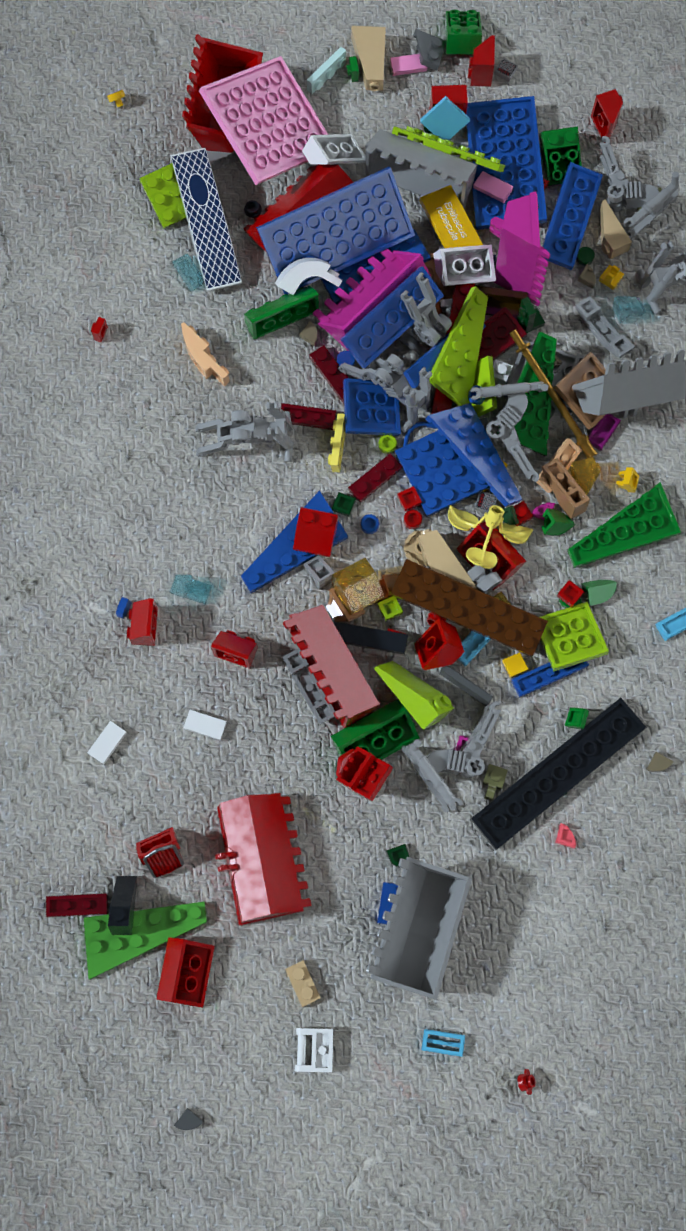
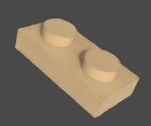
M304 960L285 969L302 1007L321 999Z

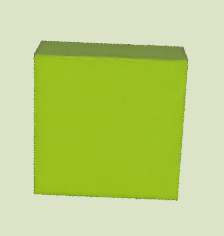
M395 596L377 604L385 621L403 614V610Z

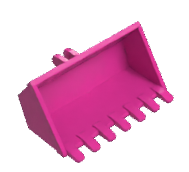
M535 191L531 192L530 195L508 201L504 219H499V217L492 218L489 231L500 238L495 270L496 281L494 283L506 290L528 292L527 297L531 303L539 306L540 301L537 298L540 299L542 294L538 290H543L541 283L545 282V278L542 275L547 273L544 267H547L549 264L546 259L550 258V253L540 246L538 199Z
M385 249L380 252L385 257L382 262L371 256L368 259V263L375 268L371 273L360 267L357 270V273L363 278L360 283L351 277L346 280V283L353 289L349 294L341 288L335 291V294L342 300L341 302L335 304L328 298L324 301V304L331 310L327 315L319 309L313 312V315L320 321L318 325L349 351L340 339L421 266L424 267L431 277L421 254L394 250L391 252L389 249Z

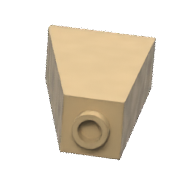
M351 27V40L366 90L383 91L386 27Z
M431 529L422 531L417 540L426 568L477 589L437 530L432 531Z

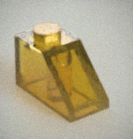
M594 457L572 462L570 466L573 479L587 496L600 473L599 463L595 462Z

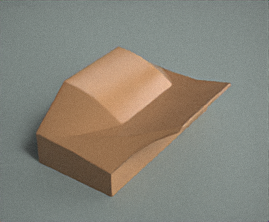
M346 581L329 590L330 598L326 608L335 622H350L365 614L363 607Z

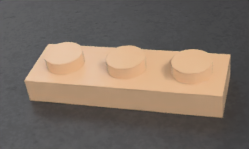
M567 438L549 462L558 458L565 469L568 470L582 449L570 438ZM542 470L536 483L547 493H550L552 489Z

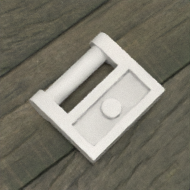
M296 1028L298 1050L295 1071L332 1072L333 1029ZM306 1035H312V1065H305Z

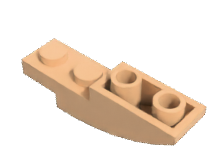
M183 322L181 327L184 342L194 365L206 379L213 375L225 387L230 382L229 371L223 365L219 366L216 363L215 357L210 354L208 341L204 337L200 338L197 335V331L191 325L188 326Z

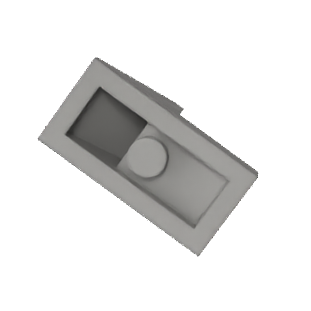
M320 555L303 564L306 571L313 578L318 590L330 584L336 578L335 572Z

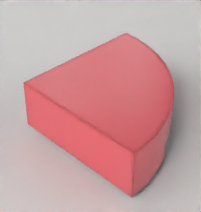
M560 823L555 843L575 849L576 839L568 826Z

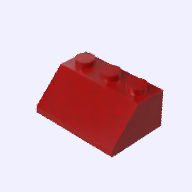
M486 522L478 524L456 548L472 567L475 564L467 559L466 552L471 547L483 549L489 531ZM497 528L493 529L486 551L492 552L497 556V564L492 568V572H497L502 582L492 589L495 590L513 576L526 563V560L499 533Z
M168 937L156 1000L203 1008L215 946Z

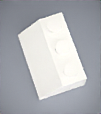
M352 134L311 135L302 150L310 164L366 163V156Z
M492 244L443 248L433 253L435 271L443 286L496 281Z

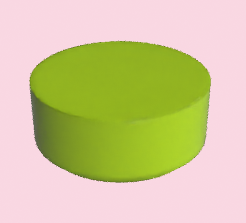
M383 435L379 439L378 447L382 453H393L397 448V440L392 435Z

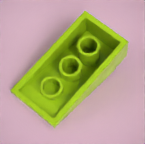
M390 661L374 668L422 729L439 723L454 709L451 705V700L396 662Z

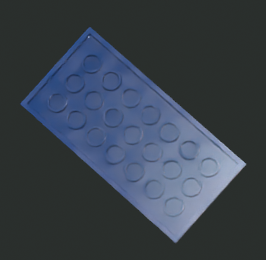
M534 96L468 103L466 115L470 118V122L466 125L469 152H482L485 154V158H498L501 160L500 163L505 165L504 171L498 172L476 164L477 169L473 185L482 171L513 186V190L505 203L474 189L472 186L476 230L489 229L490 220L494 217L504 219L508 201L530 195L531 192L535 191L538 199L539 224L547 223Z
M391 167L384 168L256 227L277 279L289 264L299 259L318 258L324 260L331 265L328 271L332 269L337 272L415 236ZM308 277L300 283L297 289L322 279V277ZM282 289L284 295H285V294H290V293H288L287 291H285V290Z

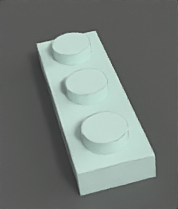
M340 47L307 79L308 92L313 94L316 90H319L327 79H331L335 72L345 65L346 50Z

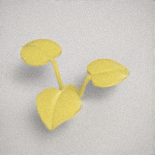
M450 505L448 510L450 523L455 528L463 531H469L485 520L489 531L483 549L471 547L466 552V557L471 563L485 569H491L497 564V556L492 552L486 551L493 529L499 526V533L503 534L506 540L516 544L525 543L532 534L533 529L503 523L505 511L497 505L490 506L488 513L485 512L480 520L473 514L456 509L452 505Z

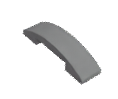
M591 296L576 304L575 307L589 330L612 354L621 358L635 348L624 334L620 335L601 314L600 306Z
M298 648L282 658L306 703L321 725L335 717L333 714L335 710L331 704L326 702L323 690L317 686L316 682L318 681L314 674L310 673L308 669L309 664L306 659L301 657L299 653L301 650Z

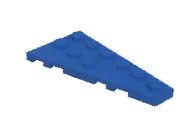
M471 403L434 413L425 418L429 424L432 422L437 427V432L441 437L443 435L450 442V447L469 468L472 466L478 473L477 477L481 481L484 479L490 486V491L505 507L519 503L522 500L518 489Z
M320 490L304 507L334 514ZM299 513L241 575L250 593L255 592L318 556L293 550ZM339 520L333 547L348 539V535Z

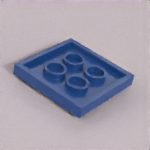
M345 378L343 380L345 433L399 436L401 434L399 400L395 397H389L386 390L383 389L384 387L379 384L375 385L372 380L363 381L361 379Z

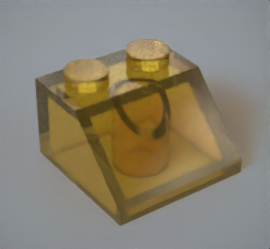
M366 558L332 574L331 585L351 615L384 598L376 572Z

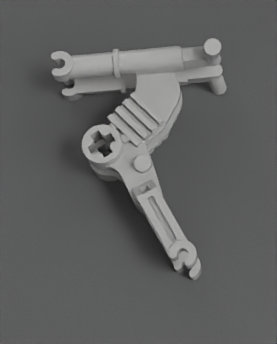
M603 136L600 143L602 150L600 161L610 185L607 190V203L613 212H619L623 206L625 209L641 207L631 218L624 220V226L630 224L629 229L625 232L630 236V240L633 241L634 237L647 225L649 226L670 203L677 201L679 173L673 172L671 183L660 192L655 186L641 183V181L629 182L617 164L609 137Z
M669 241L668 244L665 242L661 244L662 249L654 257L646 272L643 269L637 271L642 288L648 287L651 281L654 287L646 299L655 315L661 312L656 301L666 288L677 283L686 284V249L684 250L685 254H680V257L677 256L676 259L673 258L672 261H669L670 266L661 268L662 263L665 262L671 250L674 249L672 241Z
M422 272L416 277L424 295L421 303L417 306L414 298L407 295L409 293L407 290L400 295L410 317L415 322L398 338L399 341L420 356L428 352L423 346L419 345L421 341L433 347L445 337L438 331L446 333L452 326V322L444 314L438 315L435 307L437 300L430 286L429 279H425Z
M391 354L386 361L379 355L363 369L345 362L342 363L338 368L342 373H347L363 381L371 379L375 385L379 384L384 387L383 389L386 390L389 397L397 398L406 406L408 421L401 426L403 434L418 422L419 408L427 412L433 402L434 394L430 393V377L432 372H427L426 368L423 367L419 371L420 390L412 389L403 374L406 371L402 369L404 363L395 354Z
M539 381L507 385L497 384V386L474 387L470 389V392H476V396L471 397L472 400L507 395L508 400L505 407L498 413L495 421L487 424L486 432L492 438L501 439L525 477L530 479L531 475H533L532 481L537 482L539 474L533 469L524 454L514 426L522 419L527 408L528 399L525 393L535 390L538 392L547 391L548 385ZM491 425L500 426L498 429L499 434H491Z
M274 401V403L267 402V410L272 414V417L276 418V422H267L266 417L249 416L248 411L236 410L231 412L230 421L219 418L205 423H198L196 426V432L198 433L217 428L218 443L199 447L196 450V456L201 457L226 450L231 443L233 445H240L242 443H255L257 445L264 441L275 440L285 448L284 462H292L293 442L288 436V431L293 430L290 412H284L279 408V402Z
M498 701L482 709V714L472 735L459 751L453 749L436 750L425 756L419 749L422 743L418 739L410 745L403 746L401 749L428 786V790H431L440 802L444 812H449V808L452 811L456 810L455 802L458 806L463 803L461 799L456 798L444 782L445 779H442L438 773L442 771L456 775L460 773L465 778H472L483 773L485 764L480 758V753L487 742L499 713H501L500 709H495V706L500 705Z

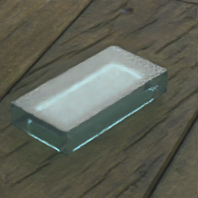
M188 253L172 261L173 266L190 292L205 284L202 274Z

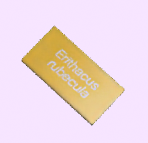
M451 185L420 197L419 202L444 248L483 245Z

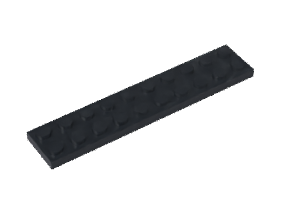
M619 698L588 723L584 729L577 732L470 820L492 847L497 850L647 727L624 700Z

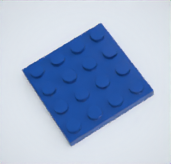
M437 431L395 450V454L411 486L415 487L422 501L421 506L426 517L490 488L484 479L481 481L477 477L478 473L472 466L469 468L450 447V442L444 435L441 437Z

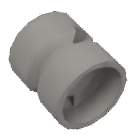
M475 565L467 572L472 581L477 582L476 587L478 590L485 594L502 582L497 572H492V568L485 569Z

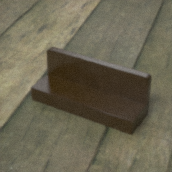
M474 285V287L476 286L488 297L485 315L493 316L506 307L512 316L516 317L519 313L521 300L526 298L528 292Z

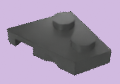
M415 29L413 36L417 40L416 48L420 54L421 65L437 71L446 41Z

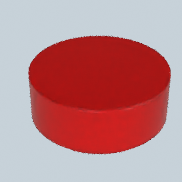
M417 510L407 511L403 519L404 525L409 529L419 528L422 524L421 513Z

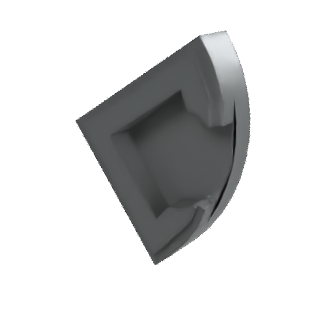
M187 1108L174 1126L181 1130H192L200 1126L204 1121Z

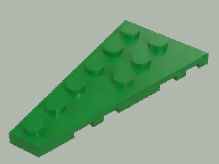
M540 331L530 352L552 385L557 339ZM526 360L517 383L539 382L540 380ZM530 391L525 393L528 399L527 408L522 419L514 427L521 446L547 456L548 427L552 399L547 391Z
M661 482L622 509L606 523L596 528L591 534L570 547L568 554L573 567H580L680 535L681 530Z

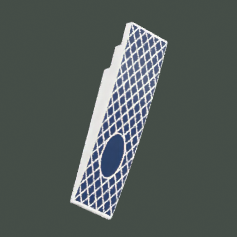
M206 148L171 155L206 291L209 292L242 284Z

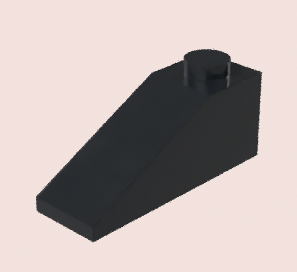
M117 876L108 919V928L112 935H132L137 876Z

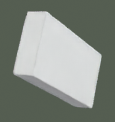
M189 710L183 728L221 741L227 721Z
M110 721L87 753L104 765L127 732Z

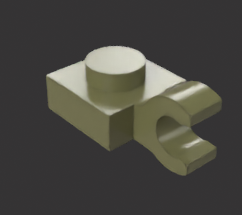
M492 764L488 765L483 784L488 785L484 799L492 801L496 788L502 790L507 769Z

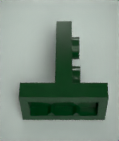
M528 297L522 299L518 316L514 318L523 330L529 333L545 326V321L538 308L534 309Z

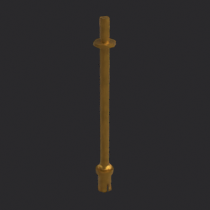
M516 329L509 333L519 348L515 352H522L538 379L548 385L547 393L576 436V445L580 446L587 459L596 455L597 451L589 441L590 437L581 432L527 348L530 346V342L525 344Z

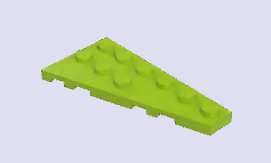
M407 126L406 129L393 127L392 134L405 136L408 140L421 142L425 146L450 155H459L464 160L474 161L478 165L498 172L504 171L505 165L501 164V160L498 158H485V154L482 152H469L470 148L466 146H453V141L438 138L439 136L423 132V130Z
M476 286L471 287L431 370L430 383L458 406L470 403L468 395L470 389L474 386L488 297Z

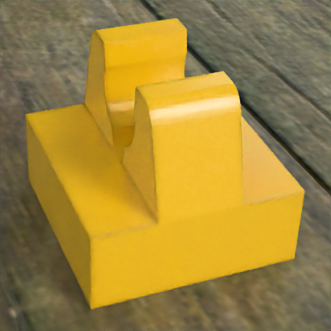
M609 264L600 276L599 282L614 290L623 278L624 273L617 266Z
M626 467V470L620 471L618 474L623 478V481H616V484L619 488L635 493L639 474L633 467Z

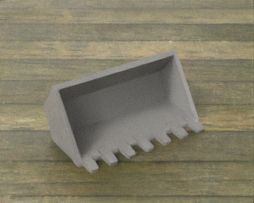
M379 129L373 138L366 143L367 176L384 168L391 167L397 186L420 196H425L451 185L465 209L466 201L475 178L476 164Z
M679 350L675 361L670 363L672 354L670 352L664 353L661 365H656L658 356L651 355L645 368H642L644 359L642 357L637 358L633 370H629L630 361L624 360L620 365L618 373H614L616 364L614 362L609 363L605 375L572 386L583 413L600 416L618 412L620 418L623 419L627 417V413L631 417L636 416L640 407L686 399L685 351Z
M407 857L406 860L401 858L398 866L403 868L401 877L395 876L393 884L398 886L396 895L390 893L388 901L393 903L391 911H384L382 917L387 921L385 930L379 929L377 937L382 938L380 948L373 947L372 955L377 956L374 966L368 964L366 972L371 974L370 979L437 1000L472 878Z

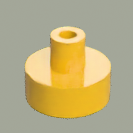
M123 90L107 96L109 103L115 101L117 108L123 106L121 98L125 97Z

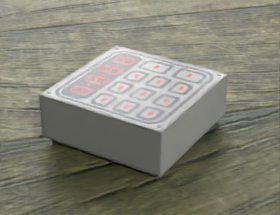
M503 58L495 69L494 74L509 82L515 74L518 65Z
M483 491L479 492L474 510L488 513L490 506L496 504V496Z

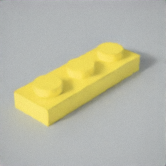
M338 413L337 420L333 422L335 434L334 437H331L330 442L332 454L328 456V465L331 466L333 472H340L346 435L345 414Z

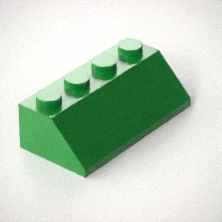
M311 286L301 287L296 290L294 295L285 294L275 301H268L261 307L248 310L244 313V319L253 339L255 340L313 315V312L319 309V294Z
M399 699L330 736L340 756L351 749H356L358 746L380 760L402 749L403 746L413 743L416 739H420L408 710Z

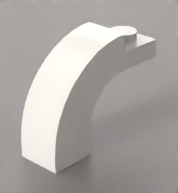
M303 258L289 264L281 272L275 284L294 295L300 283L311 276L322 277L338 287L342 280L338 277L339 273L332 269L328 271L331 266L328 262L318 258Z

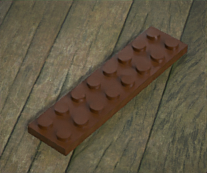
M406 559L390 594L530 657H533L548 623L547 620Z

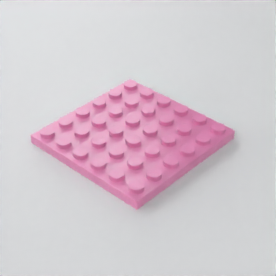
M282 56L205 85L199 90L255 185L307 163L308 160L302 150L310 136L328 135Z

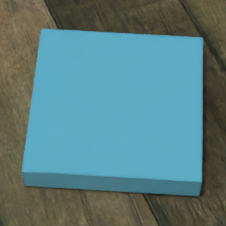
M445 96L420 119V122L434 135L439 136L438 138L450 140L470 122V118Z

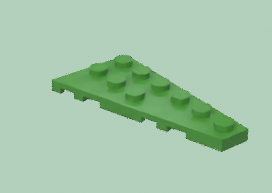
M205 902L134 911L132 935H112L108 928L109 914L84 917L88 978L91 980L118 965L168 942V937L176 938L207 923Z

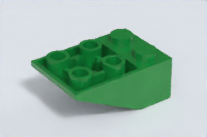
M456 9L446 11V54H473L474 49L482 43L480 12L476 10L459 11Z
M578 126L539 133L547 180L550 181L548 186L562 184L570 162L582 166Z

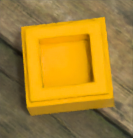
M520 652L502 660L510 678L528 671V667Z

